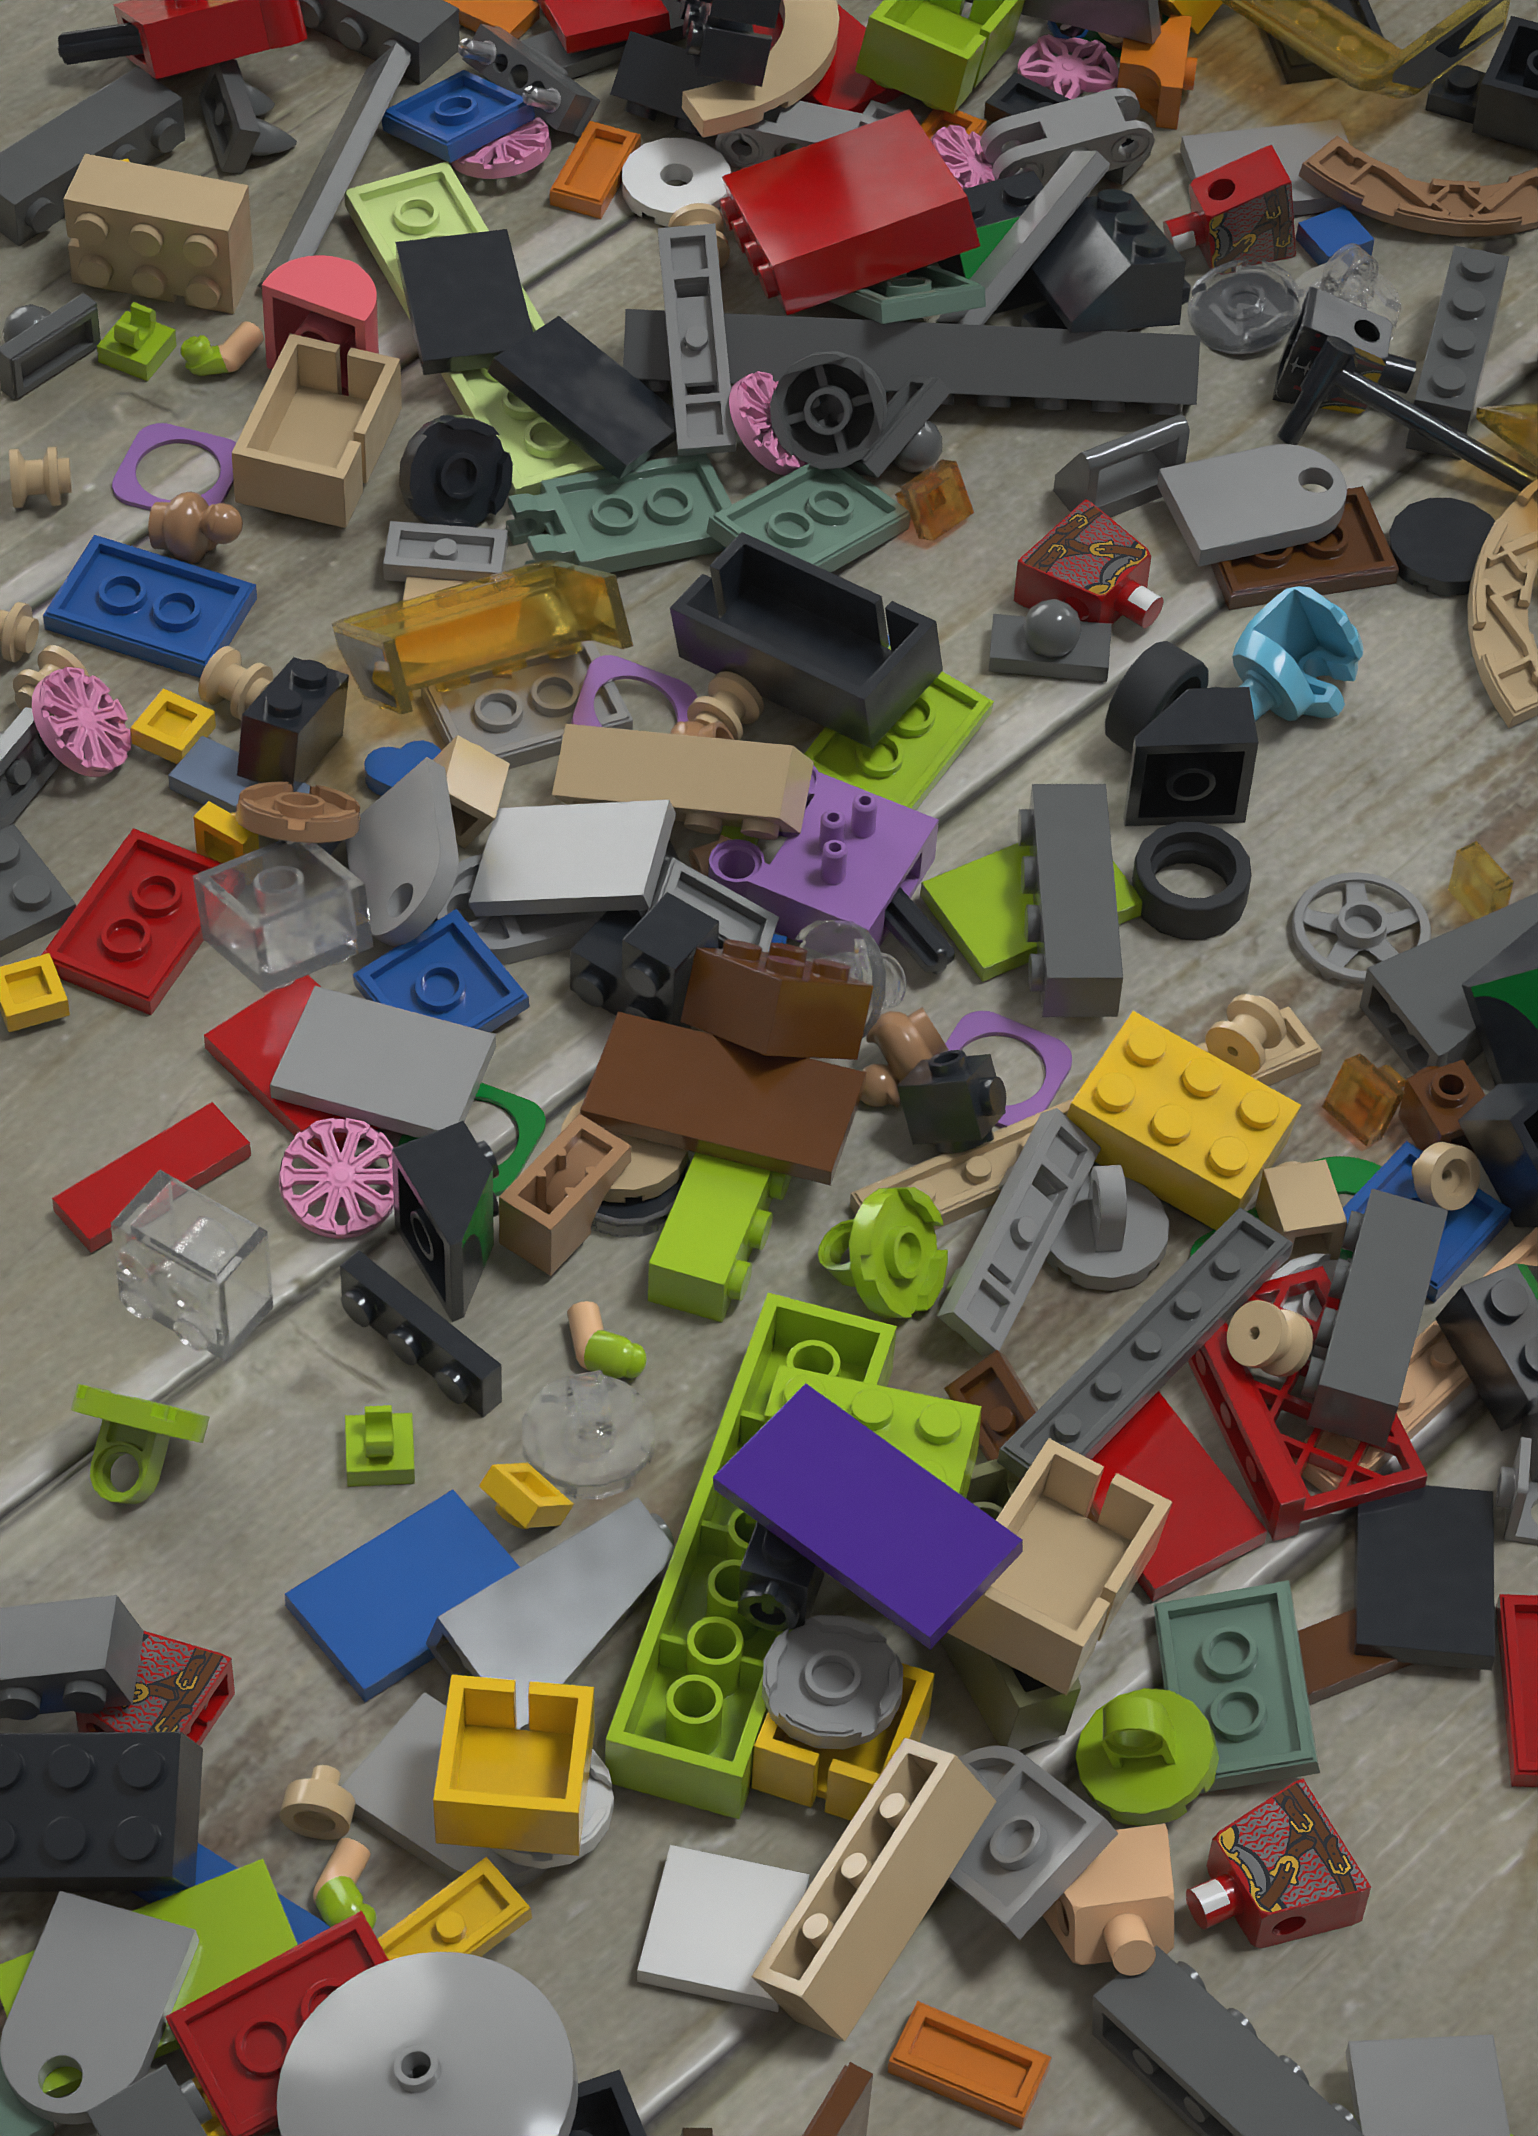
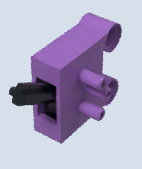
M813 765L801 834L779 831L778 835L787 837L770 865L765 863L761 850L753 843L745 840H727L718 844L711 851L708 877L778 916L779 919L775 933L787 936V938L864 969H867L889 932L894 935L925 972H932L936 975L945 971L947 965L955 958L954 948L911 900L912 895L935 860L939 820L820 773Z

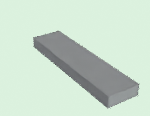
M1073 151L970 278V280L985 287L986 307L941 314L936 323L984 325L1108 171L1110 163L1098 151Z

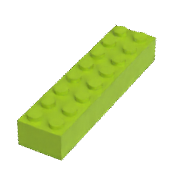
M767 1293L605 1739V1765L609 1769L612 1784L740 1820L752 1785L754 1745L768 1713L762 1698L764 1659L775 1638L784 1631H770L755 1626L746 1620L743 1615L737 1613L740 1567L756 1525L746 1523V1513L714 1490L713 1476L760 1430L761 1426H764V1415L779 1365L887 1387L893 1370L897 1326Z

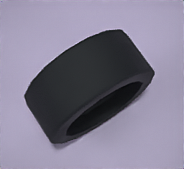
M1168 641L1156 642L1143 651L1118 684L1106 714L1105 735L1113 743L1132 754L1134 737L1186 690L1208 687L1209 669L1201 660Z
M1176 822L1157 828L1142 841L1134 861L1131 885L1143 902L1141 918L1160 933L1179 939L1204 940L1225 933L1240 920L1247 904L1252 877L1250 857L1239 840L1216 826L1203 822ZM1174 864H1197L1209 868L1221 876L1227 884V888L1221 893L1206 898H1188L1169 891L1158 882L1155 874L1162 868Z

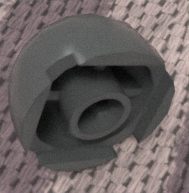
M839 351L815 352L793 363L778 381L770 402L772 428L782 448L790 455L794 454L801 461L810 463L809 466L818 469L844 468L862 459L872 448V444L880 438L888 417L886 391L876 372L860 358Z

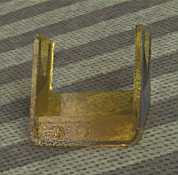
M1221 0L1225 5L1352 88L1387 96L1392 99H1403L1418 94L1503 32L1506 27L1510 0H1470L1407 47L1400 49L1326 0Z
M548 560L524 565L348 616L332 623L338 649L364 700L378 705L379 709H388L401 715L413 712L411 701L414 700L412 691L432 685L435 686L436 692L458 689L471 683L469 674L490 668L492 675L512 673L528 666L526 658L547 652L549 659H555L584 650L582 645L584 641H595L619 649L634 646L616 575L559 560Z

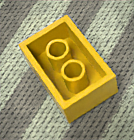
M1132 1011L1070 1103L1067 1117L1101 1147L1095 1160L1096 1163L1102 1166L1121 1165L1125 1177L1143 1184L1156 1197L1217 1231L1239 1208L1243 1210L1246 1208L1260 1186L1263 1169L1271 1168L1286 1146L1302 1105L1139 1013Z

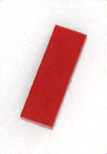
M211 1102L52 1198L53 1210L89 1252L92 1253L251 1156L250 1142L221 1110Z

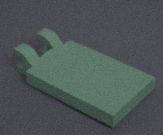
M706 453L672 456L645 461L620 480L606 469L541 481L540 494L538 495L516 494L509 496L508 506L515 519L506 521L505 530H508V536L512 545L527 542L534 560L526 561L524 570L531 585L536 586L558 578L563 573L562 566L567 568L573 567L575 570L600 575L724 551L726 547L708 535L706 531L709 517L729 507L732 503Z

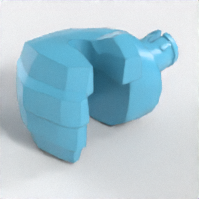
M1298 586L1286 588L1253 617L1238 639L1232 659L1236 672L1243 681L1239 687H1249L1255 722L1268 710L1288 721H1296L1301 715L1319 718H1332L1339 715L1345 706V702L1338 687L1318 680L1316 677L1330 676L1335 680L1355 681L1358 672V661L1363 656L1364 648L1356 627L1351 624L1346 613L1340 607L1324 598L1312 588Z

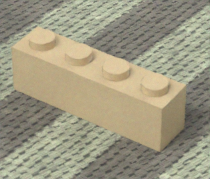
M565 724L552 795L567 805L670 800L676 813L674 821H684V827L707 834H719L721 826L741 827V833L758 839L776 840L779 831L801 834L814 761L793 745Z
M904 1738L751 1977L794 2021L845 2042L997 1801L956 1755Z

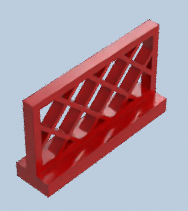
M1320 1266L1265 1281L1243 1305L1251 1301L1261 1300L1268 1303L1274 1302L1273 1305L1277 1306L1280 1310H1287L1283 1308L1287 1298L1314 1290L1322 1311L1317 1321L1304 1317L1308 1321L1313 1334L1312 1353L1325 1307L1338 1310L1340 1300L1328 1297L1331 1281L1324 1267ZM1227 1322L1188 1360L1273 1542L1298 1535L1302 1521L1426 1486L1428 1475L1397 1413L1385 1448L1360 1441L1351 1462L1316 1448L1324 1432L1322 1429L1314 1428L1307 1443L1279 1432L1275 1423L1282 1410L1308 1420L1312 1403L1290 1395L1299 1376L1306 1377L1310 1360H1307L1299 1371L1287 1377L1281 1390L1254 1380L1250 1372L1251 1367L1238 1363L1230 1354L1227 1345V1331L1229 1327ZM1266 1403L1269 1404V1405H1272V1408H1271L1270 1411H1269V1409H1268ZM1369 1446L1396 1456L1402 1471L1383 1476L1360 1466ZM1292 1457H1295V1458L1298 1459L1296 1465H1295V1463H1294ZM1307 1464H1312L1343 1477L1338 1488L1310 1496L1301 1478Z

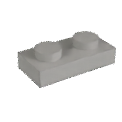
M390 521L383 562L384 580L406 582V577L410 576L502 584L508 548V530Z

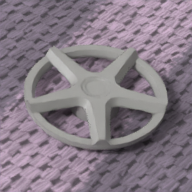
M1342 873L1317 882L1300 897L1292 917V933L1298 949L1314 967L1319 969L1322 977L1326 980L1336 978L1345 982L1364 984L1366 971L1348 969L1344 966L1361 950L1370 952L1380 961L1399 954L1386 938L1388 933L1419 922L1420 939L1418 945L1431 940L1430 921L1419 900L1400 884L1385 877L1369 873ZM1346 883V904L1341 908L1339 915L1308 909L1309 902L1319 892L1330 886ZM1365 883L1375 884L1393 891L1406 900L1410 907L1401 911L1386 913L1379 905L1368 901ZM1304 924L1337 935L1338 940L1327 958L1323 957L1312 946L1306 936Z

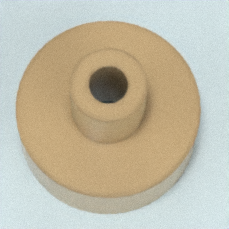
M1446 1142L1430 1145L1412 1166V1177L1416 1193L1428 1205L1446 1210L1463 1208L1472 1200L1479 1186L1480 1165L1477 1157L1466 1147Z
M318 1765L313 1768L311 1779H299L291 1782L286 1788L280 1811L282 1823L295 1833L309 1838L334 1840L344 1837L349 1832L356 1802L351 1793L339 1786L341 1773L331 1766Z

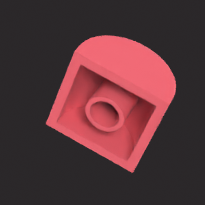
M314 255L286 262L276 268L262 284L267 368L273 369L290 334L340 345L342 395L349 396L347 354L350 348L379 354L377 293L374 282L358 264L338 257Z

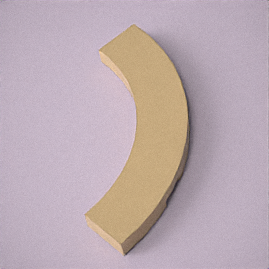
M781 0L779 11L784 28L777 43L770 50L762 87L723 80L708 86L683 91L682 109L703 138L731 132L763 120L764 112L774 109L779 105L784 108L790 107L819 83L829 69L837 48L839 12L836 0Z
M1538 479L1518 494L1516 500L1505 510L1500 518L1498 517L1492 526L1479 553L1471 577L1467 603L1468 632L1477 670L1494 707L1508 728L1538 716V649L1534 635L1529 631L1528 607L1531 600L1533 581L1538 569Z

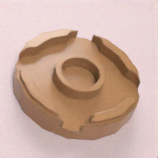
M288 782L259 783L242 790L236 805L235 817L239 825L253 833L273 839L305 843L337 842L354 837L360 830L359 803L346 793L325 786H310L308 794L293 792L294 788Z

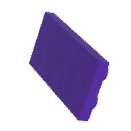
M806 1383L713 1476L715 1491L930 1650L1023 1552V1539Z

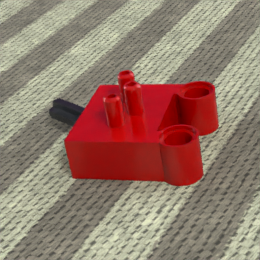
M128 0L113 4L118 24L61 33L58 36V53L67 65L126 56V58L152 77L159 79L269 49L291 46L306 40L308 37L299 0Z

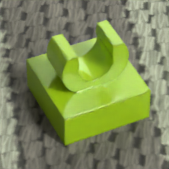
M133 302L130 306V312L125 311L97 345L98 362L148 382L176 348V330L157 323L156 312L153 309Z
M392 1405L365 1406V1415H345L347 1487L415 1484L412 1413H392Z

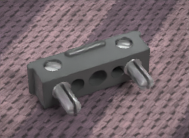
M480 24L473 39L465 38L460 41L463 45H466V47L458 45V52L463 56V61L494 84L522 96L524 103L533 106L534 113L556 130L581 137L601 101L568 77V72L537 48L527 47L498 26L492 27Z

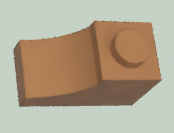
M579 1114L499 1196V1244L551 1276L591 1234L592 1222L604 1197L622 1171L631 1162L632 1146Z

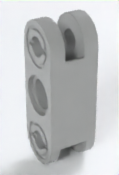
M1114 88L1000 119L987 127L981 136L980 145L986 160L993 165L992 173L995 180L1034 170L1045 187L1073 151H1098L1110 163L1108 169L1110 171L1140 161L1151 151L1155 139L1148 124L1135 120L1140 112L1139 101L1135 93L1126 88ZM1127 138H1131V140H1134L1128 146H1121V144L1126 142Z
M798 100L788 108L779 105L774 109L764 112L763 120L731 132L718 134L715 145L717 151L722 154L728 164L744 169L877 120L862 113ZM737 140L747 142L750 146L742 145Z

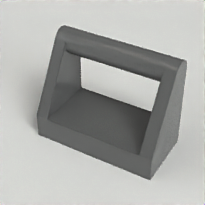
M1179 414L1079 453L1055 474L1053 491L1070 512L1087 499L1110 518L1162 498L1163 496L1157 486L1159 469L1185 464L1190 434L1186 418Z

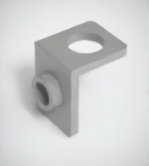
M1521 1437L1513 1468L1501 1466L1497 1484L1496 1506L1506 1508L1504 1540L1538 1545V1524L1531 1515V1509L1538 1503V1483L1529 1481L1532 1439Z

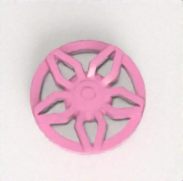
M1050 34L1039 37L1037 43L1030 46L1021 55L1017 74L1071 100L1077 98L1084 91L1101 92L1117 88L1119 74L1114 58L1106 51V46L1098 40L1090 42L1075 37L1062 39L1053 37ZM1085 56L1089 57V58H1087V59H1085V60H1082V59H1081V58H1083V57H1085Z

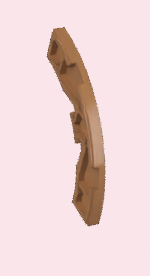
M1336 136L1303 162L1298 175L1320 192L1353 210L1395 226L1420 232L1459 237H1487L1514 234L1538 228V167L1509 176L1507 182L1494 185L1480 186L1479 181H1452L1432 178L1431 183L1407 178L1399 172L1398 168L1368 156L1339 136Z

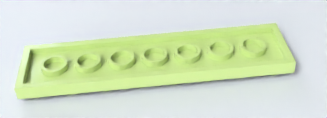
M449 162L439 163L350 188L344 194L345 207L409 319L410 315L396 259L395 242L489 231ZM522 287L534 332L545 324ZM489 367L440 373L463 414L493 426L500 434L497 437L501 440L504 451L510 453L513 462L510 496L516 494L538 495L540 494L541 481L605 469L487 373Z

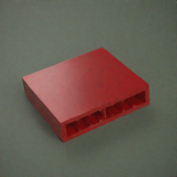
M910 109L722 176L727 197L719 199V203L729 231L733 230L742 254L746 253L754 276H759L767 299L777 297L787 315L981 246L967 195Z

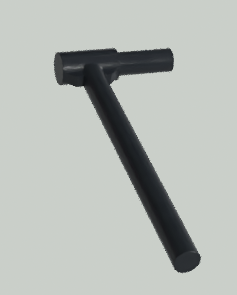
M1336 336L1327 337L1300 385L1302 391L1277 434L1279 439L1286 444L1298 445L1322 401L1326 402L1329 399L1340 397L1344 391L1519 492L1538 479L1537 474L1356 372L1358 362L1354 347Z

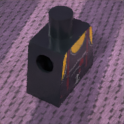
M1310 286L1280 357L1272 400L1295 404L1302 391L1300 385L1328 336L1339 337L1354 347L1358 362L1356 372L1386 389L1400 393H1408L1415 374L1416 361L1388 353L1393 326L1389 319ZM1343 391L1340 397L1329 399L1326 402L1322 401L1319 408L1359 414L1364 412L1368 405Z

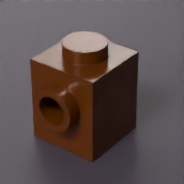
M1464 1060L1441 1067L1429 1066L1406 1078L1398 1117L1416 1147L1422 1151L1434 1143L1446 1142L1466 1147L1475 1154L1458 1120L1486 1095Z

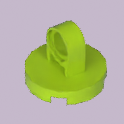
M916 1187L878 1188L864 1199L854 1219L840 1222L824 1235L818 1250L819 1261L842 1285L856 1287L857 1293L870 1311L882 1318L912 1317L911 1314L915 1311H927L931 1308L944 1285L948 1265V1249L937 1250V1238L934 1226L944 1225L941 1213L930 1196ZM849 1248L850 1262L840 1265L843 1253Z
M77 1384L71 1410L74 1412L102 1419L91 1461L90 1479L94 1490L100 1497L110 1502L121 1504H137L145 1501L152 1495L160 1479L170 1437L203 1443L210 1419L209 1416L137 1397L114 1394L109 1390L83 1384ZM130 1454L138 1463L139 1477L136 1484L130 1490L120 1492L112 1484L111 1468L120 1456Z
M1143 1688L1120 1694L1095 1711L1081 1731L1076 1761L1080 1780L1093 1802L1109 1811L1111 1817L1122 1824L1149 1826L1177 1820L1187 1813L1185 1805L1194 1800L1202 1789H1204L1205 1793L1208 1792L1215 1780L1219 1755L1209 1721L1194 1702L1170 1690Z

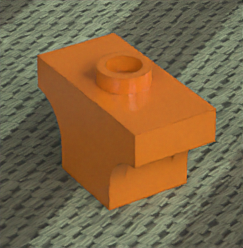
M1170 14L1168 21L1160 26L1161 34L1153 44L1123 38L1117 88H1126L1134 92L1139 101L1140 108L1152 115L1156 127L1177 130L1182 90L1193 91L1197 58L1187 57L1192 16Z

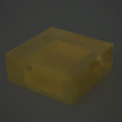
M1477 841L1457 850L1448 890L1468 913L1476 920L1508 906L1514 881Z

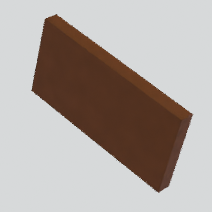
M618 1012L581 1106L580 1114L608 1131L831 1186L865 1088L866 1072L805 1057L765 1056L712 1034Z

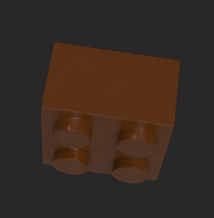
M726 939L724 940L723 949L696 947L680 1022L765 1056L858 1060L874 986L849 977L851 967L846 964L825 959H813V963L807 961L808 951L797 946L770 943L769 952H762V947L758 945Z

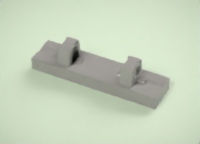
M715 223L658 228L678 456L736 452L735 428L729 408L731 386ZM715 385L713 391L709 394L691 395L687 390V387Z
M1058 1108L1040 1114L1015 1165L1007 1169L999 1184L1001 1192L963 1266L955 1270L946 1288L949 1294L937 1315L939 1319L952 1330L959 1333L982 1356L992 1354L994 1351L1001 1349L1101 1150L1098 1144ZM987 1270H990L999 1280H997V1279H996L990 1272H988Z

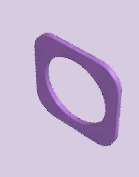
M156 423L146 426L136 435L113 478V494L120 502L126 505L151 511L155 502H170L171 500L158 498L144 490L136 478V470L142 458L150 451L168 444L186 443L204 448L219 462L221 472L216 484L201 496L207 501L209 506L224 503L234 483L232 451L236 442L228 438L167 423Z
M604 655L594 659L588 667L571 723L602 727L594 710L595 694L602 686L615 680H637L659 690L672 704L677 722L688 721V707L698 697L688 684L679 679L618 656Z
M975 1011L965 1015L958 1022L945 1043L949 1049L948 1051L962 1050L969 1043L980 1038L1005 1036L1020 1040L1029 1045L1040 1056L1045 1067L1046 1077L1039 1091L1026 1101L1014 1105H1006V1113L995 1125L1004 1128L1048 1109L1071 1070L1072 1054L1068 1046L1055 1037L994 1012Z

